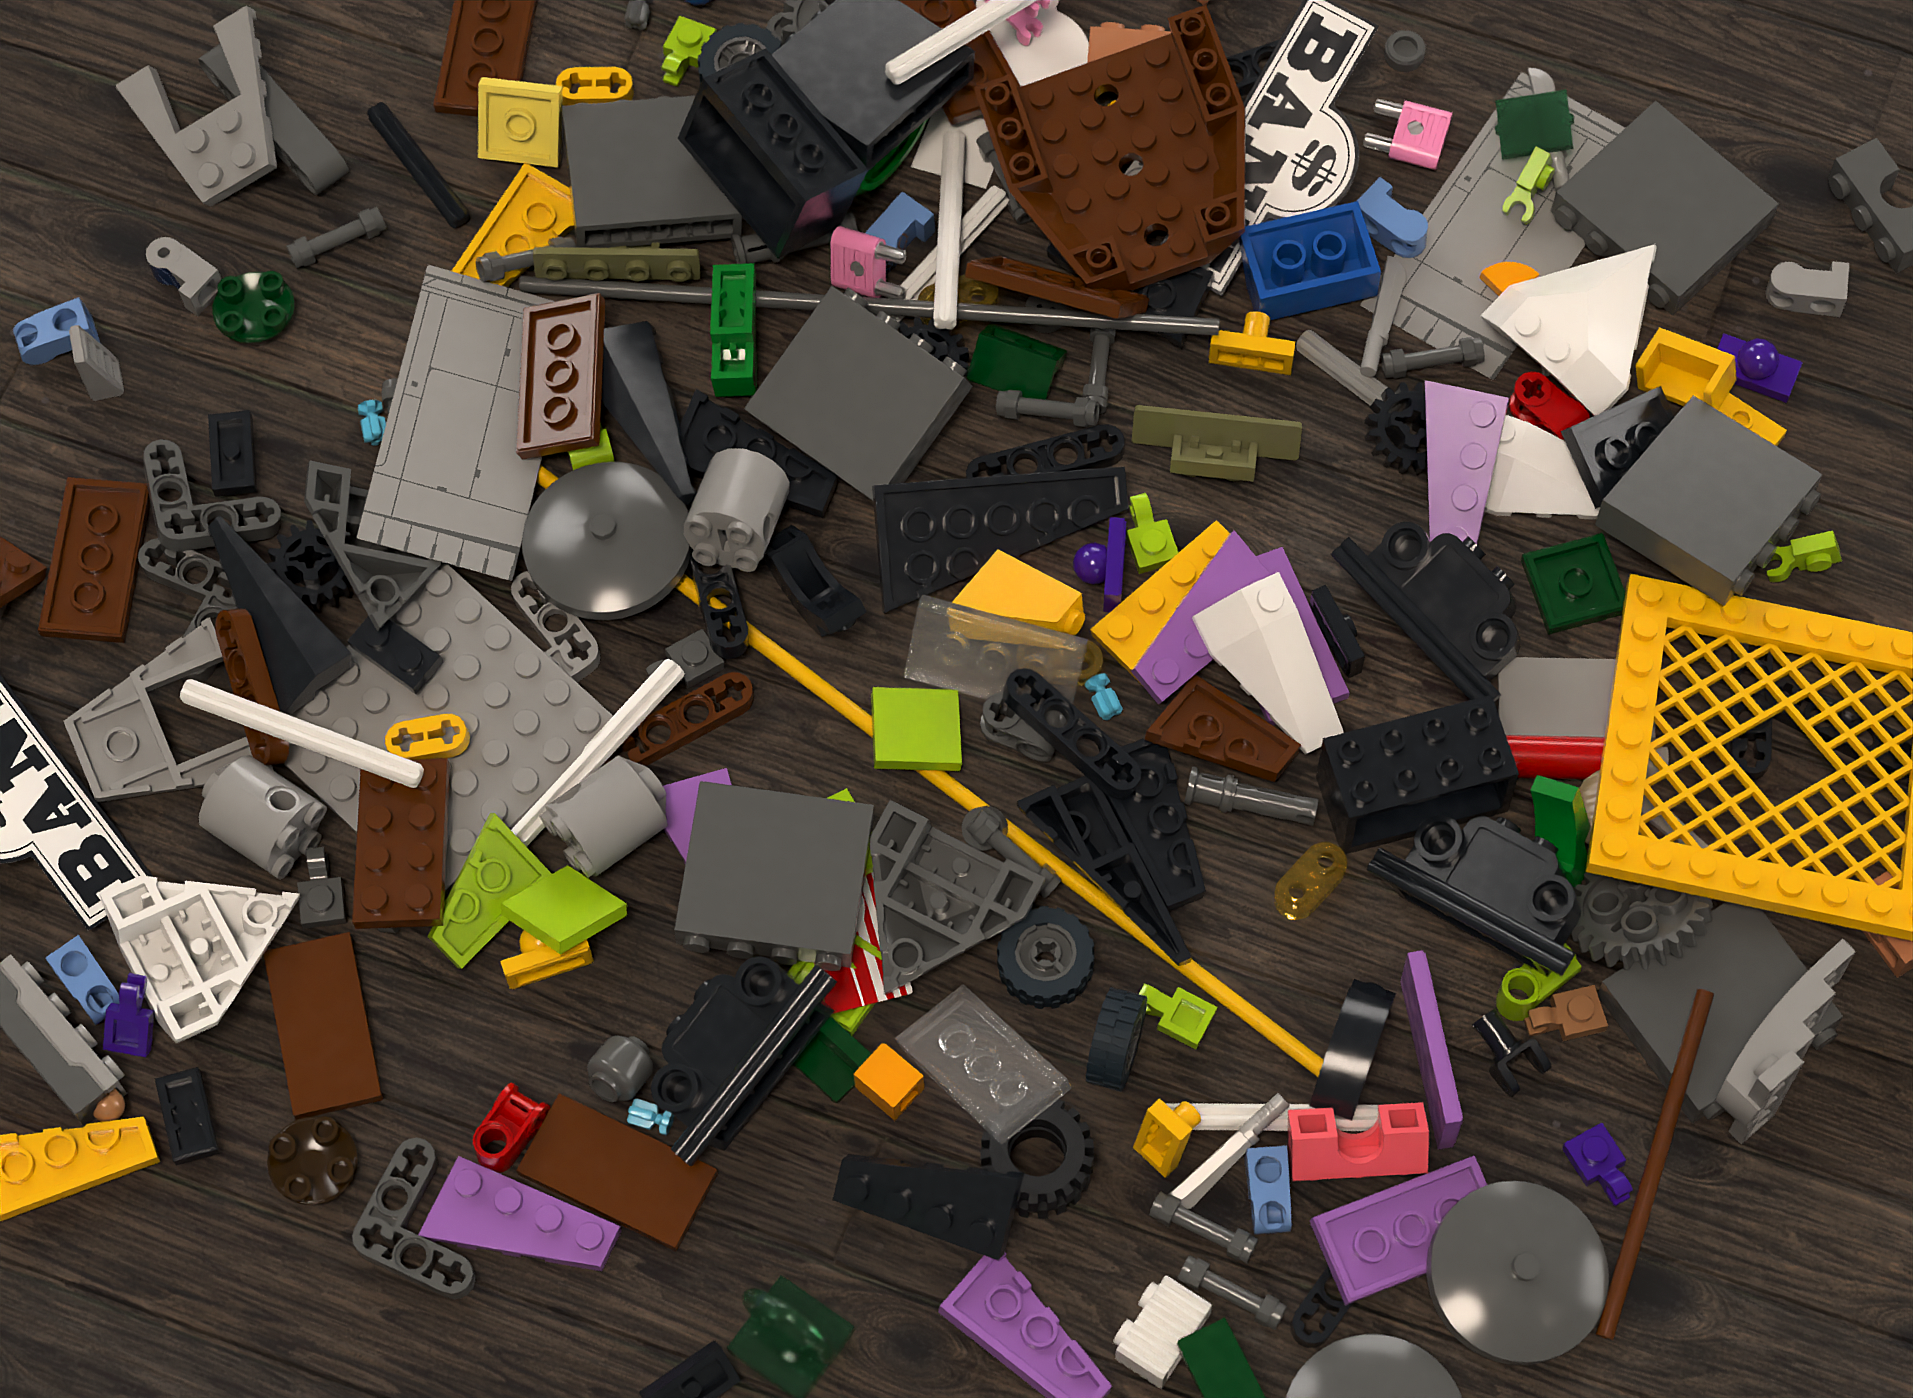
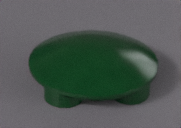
M276 271L249 272L236 277L227 276L218 284V293L214 298L212 306L213 319L221 333L234 341L257 343L268 340L280 333L292 318L295 304L292 291L283 281L282 276Z

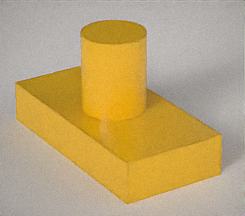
M1253 311L1245 316L1243 333L1219 330V336L1212 335L1209 363L1291 375L1296 342L1267 337L1270 317L1265 313Z
M1158 1099L1147 1110L1133 1148L1166 1178L1177 1168L1193 1128L1201 1122L1199 1112L1186 1101L1181 1102L1172 1110L1161 1099Z

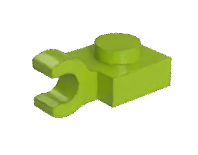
M679 16L663 45V53L666 56L661 67L663 71H666L663 82L678 87L689 65L698 68V55L701 54V47L704 42L709 40V36L716 32L715 28Z
M1535 147L1516 182L1515 190L1503 203L1502 211L1504 214L1509 215L1514 205L1523 204L1526 207V212L1521 219L1522 223L1527 225L1532 221L1535 215L1532 198H1534L1538 188L1543 191L1547 188L1555 172V168L1551 167L1553 160L1550 153Z
M1142 493L1130 497L1131 505H1129V510L1136 528L1126 530V539L1138 574L1162 568L1178 554V550L1167 519L1154 522L1147 494Z
M1833 530L1790 540V546H1776L1777 550L1771 561L1781 560L1782 564L1777 569L1768 570L1767 576L1770 582H1781L1790 576L1795 567H1798L1800 571L1818 572L1830 568L1833 563L1842 562L1839 545Z
M1147 984L1143 985L1139 993L1147 997L1145 1013L1161 1017L1157 1030L1195 1050L1197 1049L1218 1007L1179 987L1172 998Z

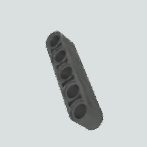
M218 44L198 58V62L207 77L228 101L241 94L221 44ZM259 64L261 79L266 84L265 112L266 116L271 120L275 153L312 194L318 195L349 172V168L336 148Z

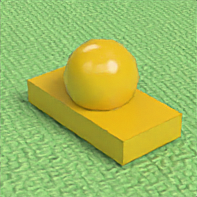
M524 930L519 940L522 954L500 962L508 986L513 990L591 964L594 960L587 939L560 955Z

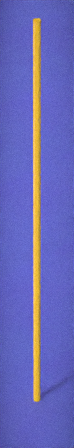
M540 464L536 482L546 489L559 478ZM684 574L675 588L700 606L694 582ZM715 596L711 597L708 601V604L715 609L728 607ZM746 621L749 645L873 738L872 716ZM729 622L722 623L728 629H730ZM915 770L967 811L977 807L990 806L945 771ZM1006 818L1008 824L1007 837L1041 867L1047 863L1056 871L1055 874L1061 878L1063 884L1317 1077L1319 1076L1324 1061L1323 1058L1191 959L1190 963L1178 966L1103 891Z

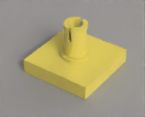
M482 77L478 84V158L558 167L561 162L562 86Z

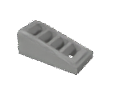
M79 325L71 326L69 334L74 363L90 398L93 401L122 395L124 388L120 364L117 358Z

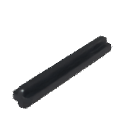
M378 102L375 106L370 107L367 111L369 121L449 225L457 229L470 220L468 209L386 103Z

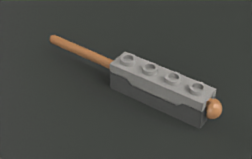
M10 954L0 962L1 1030L83 1127L95 1119L101 1122L119 1119L125 1109L123 1096L127 1094L119 1080L125 1075L108 1055L100 1060L92 1050L97 1045V1042L82 1024L74 1029L65 1017L71 1012L56 993H52L49 997L43 993L38 986L44 980L28 961L20 966Z

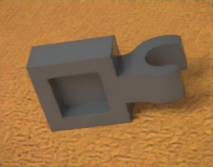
M703 629L665 648L666 657L673 660L684 671L685 674L681 680L687 689L724 669L723 659L713 652L708 636ZM665 660L657 661L645 669L649 675L646 680Z
M324 847L306 849L310 881L297 882L298 894H300V920L303 929L347 923L342 878H330L328 854H325Z

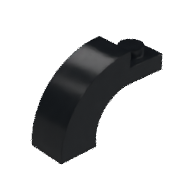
M790 525L771 537L763 560L789 601L817 634L824 637L827 634L831 635L834 632L845 631L856 623L858 617L866 613L860 598L840 585L825 567L807 534Z
M1353 980L1333 1031L1309 1104L1310 1107L1333 1108L1334 1115L1352 1121L1396 993L1388 991L1376 983Z

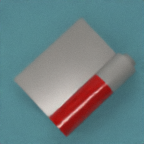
M1515 657L1498 673V691L1501 694L1498 698V714L1519 772L1518 778L1536 779L1537 775L1549 779L1585 780L1600 770L1616 659ZM1653 722L1651 742L1658 739L1655 736V722ZM1668 747L1656 749L1655 751L1668 765ZM1649 758L1646 779L1659 772V769Z

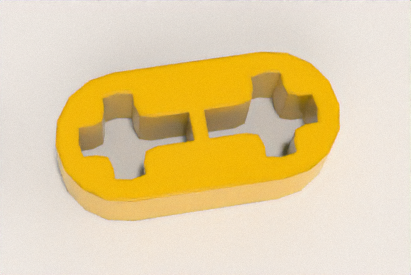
M618 67L568 68L561 72L556 80V86H562V105L564 106L577 103L615 102L622 99L631 101L634 95L630 74ZM612 83H620L618 93H610ZM572 84H580L578 93H570Z
M440 714L402 721L394 724L385 736V745L388 752L409 760L455 757L462 754L470 743L468 728L464 721L454 714ZM453 727L455 733H459L453 736V743L445 744L443 738H436L445 735V728ZM409 734L412 740L417 742H412L410 750L403 752L397 744L402 743L403 736Z

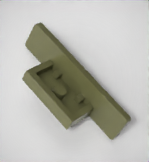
M660 242L651 243V245L610 248L535 247L533 249L535 277L550 280L569 278L590 279L594 281L603 279L643 281L654 279L682 282L700 279V254L698 249H660Z
M1137 405L1134 409L1132 442L1135 444L1172 447L1170 473L1184 474L1190 477L1205 476L1223 478L1230 481L1254 482L1257 456L1286 460H1297L1299 458L1302 423Z

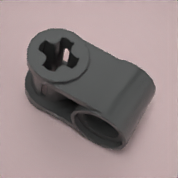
M1003 692L994 693L988 697L984 703L983 715L980 721V729L984 737L993 743L1018 751L1030 759L1049 762L1052 759L1055 748L1012 709L1004 706ZM1034 705L1033 709L1038 711L1040 705ZM1050 710L1044 714L1046 722L1052 727L1061 728L1066 725V718L1059 712ZM999 714H1004L1005 716H1007L1003 719L1002 722H997L996 720H994L999 716Z

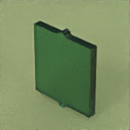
M1567 89L1496 100L1498 125L1494 129L1495 134L1500 138L1502 160L1531 156L1535 147L1548 153L1574 149L1571 125L1575 120L1574 115L1569 112Z

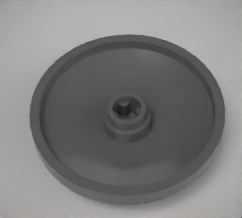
M602 462L583 466L554 481L533 504L527 516L522 536V549L526 567L539 592L554 606L569 614L593 620H613L635 615L661 601L674 589L684 575L692 554V548L684 536V523L688 516V510L685 503L678 499L663 478L647 468L624 462Z
M1504 1181L1489 1184L1469 1193L1458 1201L1441 1219L1435 1229L1428 1249L1427 1283L1432 1302L1439 1317L1447 1329L1463 1345L1495 1362L1509 1365H1534L1563 1355L1578 1345L1591 1332L1605 1306L1609 1285V1271L1605 1250L1599 1235L1589 1219L1576 1205L1561 1194L1538 1184Z
M1365 1334L1338 1340L1314 1354L1298 1371L1291 1383L1286 1398H1462L1445 1367L1424 1349L1393 1336Z

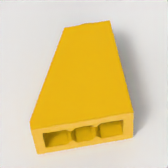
M997 550L948 606L951 633L957 636L1060 648L1070 635H1076L1085 621L1081 592L1000 550Z

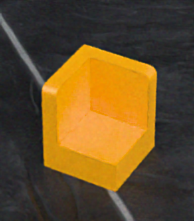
M882 1043L853 1074L855 1087L894 1121L924 1090V1076L885 1043Z

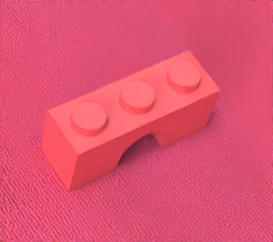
M1423 1102L1378 1105L1376 1123L1369 1130L1357 1134L1345 1133L1336 1127L1333 1108L1288 1110V1156L1292 1181L1428 1173L1429 1129Z

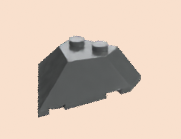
M309 461L307 464L304 503L378 632L444 562L358 539L357 534L369 490L350 486L351 469Z
M890 800L869 838L874 874L873 883L883 968L884 994L891 993L1025 919L1046 878L1007 858L1003 863L932 827L929 819Z

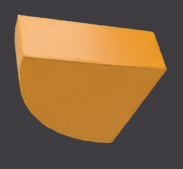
M1501 262L1484 269L1479 278L1500 296L1509 285L1537 278L1539 273L1521 263Z

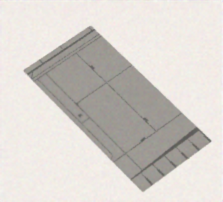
M1520 73L1423 213L1428 223L1426 247L1423 252L1412 258L1401 257L1397 254L1393 257L1404 267L1406 280L1392 324L1437 349L1459 345V339L1480 337L1483 343L1485 360L1469 367L1492 380L1496 378L1517 347V344L1514 342L1510 343L1481 317L1484 311L1499 297L1479 278L1481 272L1493 264L1517 262L1536 270L1539 273L1538 277L1569 269L1585 246V241L1572 229L1568 230L1562 227L1551 212L1556 193L1553 179H1551L1544 191L1538 188L1534 198H1532L1535 215L1529 224L1526 225L1521 221L1526 212V207L1523 204L1514 205L1509 215L1504 214L1502 211L1504 201L1515 190L1516 182L1535 147L1546 151L1530 79L1525 73ZM1555 90L1564 145L1567 150V155L1564 159L1570 179L1620 134L1625 127ZM1378 295L1365 298L1361 306L1374 313Z
M432 265L427 266L357 534L358 539L509 581L513 580L522 543L524 525L529 513L542 456L522 460L516 453L523 307L555 301L487 281L482 282L480 279Z

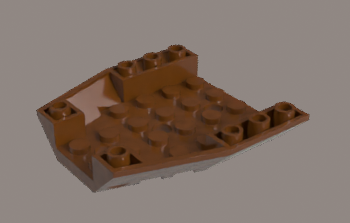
M1207 5L1167 18L1171 34L1017 88L1011 73L973 87L1011 196L1087 287L1133 291L1211 263L1245 232L1246 111ZM1111 91L1118 95L1115 103L1109 106H1101L1096 102L1098 96L1103 92ZM1136 160L1143 164L1142 170L1136 175L1128 176L1121 172L1122 166L1128 161ZM1156 230L1164 231L1169 235L1167 241L1159 246H1152L1146 242L1148 235Z

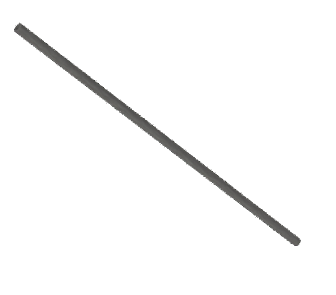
M521 276L519 282L520 291L525 293L573 296L600 293L605 298L711 304L712 300L711 287L566 278L550 280L534 276ZM756 290V307L815 310L825 295ZM863 297L868 301L864 308L872 314H878L881 310L888 315L933 318L934 301ZM957 303L958 320L1219 336L1220 319L1136 314L1116 319L1083 310Z

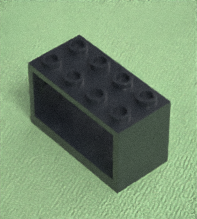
M766 48L703 78L678 135V140L777 259L813 242L840 226L868 171L867 167Z
M1488 695L1323 738L1316 779L1341 855H1346L1414 837L1418 826L1431 816L1445 815L1451 817L1460 825L1468 823V821L1478 816L1491 817L1506 813L1509 810L1519 772L1493 697Z

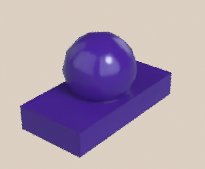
M1723 333L1717 349L1735 356L1737 378L1735 384L1787 403L1803 362L1779 354L1774 344L1766 339L1755 338L1746 342Z
M1110 517L1108 547L1096 542L1085 544L1076 552L1073 559V569L1083 582L1094 585L1105 581L1103 612H1111L1121 603L1127 522L1124 521L1125 518Z

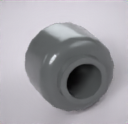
M619 1035L609 1037L587 1065L588 1081L591 1089L608 1102L633 1099L654 1070L653 1062L649 1056V1048L642 1040L634 1036L628 1038Z

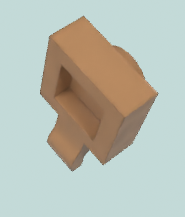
M1595 985L1553 994L1549 1000L1551 1007H1539L1529 1010V1017L1524 1019L1529 1036H1536L1559 1029L1563 1041L1605 1032L1608 1027Z

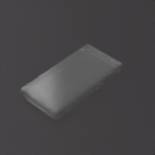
M922 595L919 599L903 677L945 689L958 690L960 693L987 700L994 693L1003 692L1007 678L1013 671L1027 668L1041 675L1074 705L1088 639ZM1025 685L1022 688L1017 687L1016 693L1022 696L1024 693L1030 694L1032 689ZM1041 698L1039 704L1035 703V705L1041 706L1045 699Z
M964 984L895 1038L899 1048L1001 1144L1005 1143L1072 1089L1067 1078Z

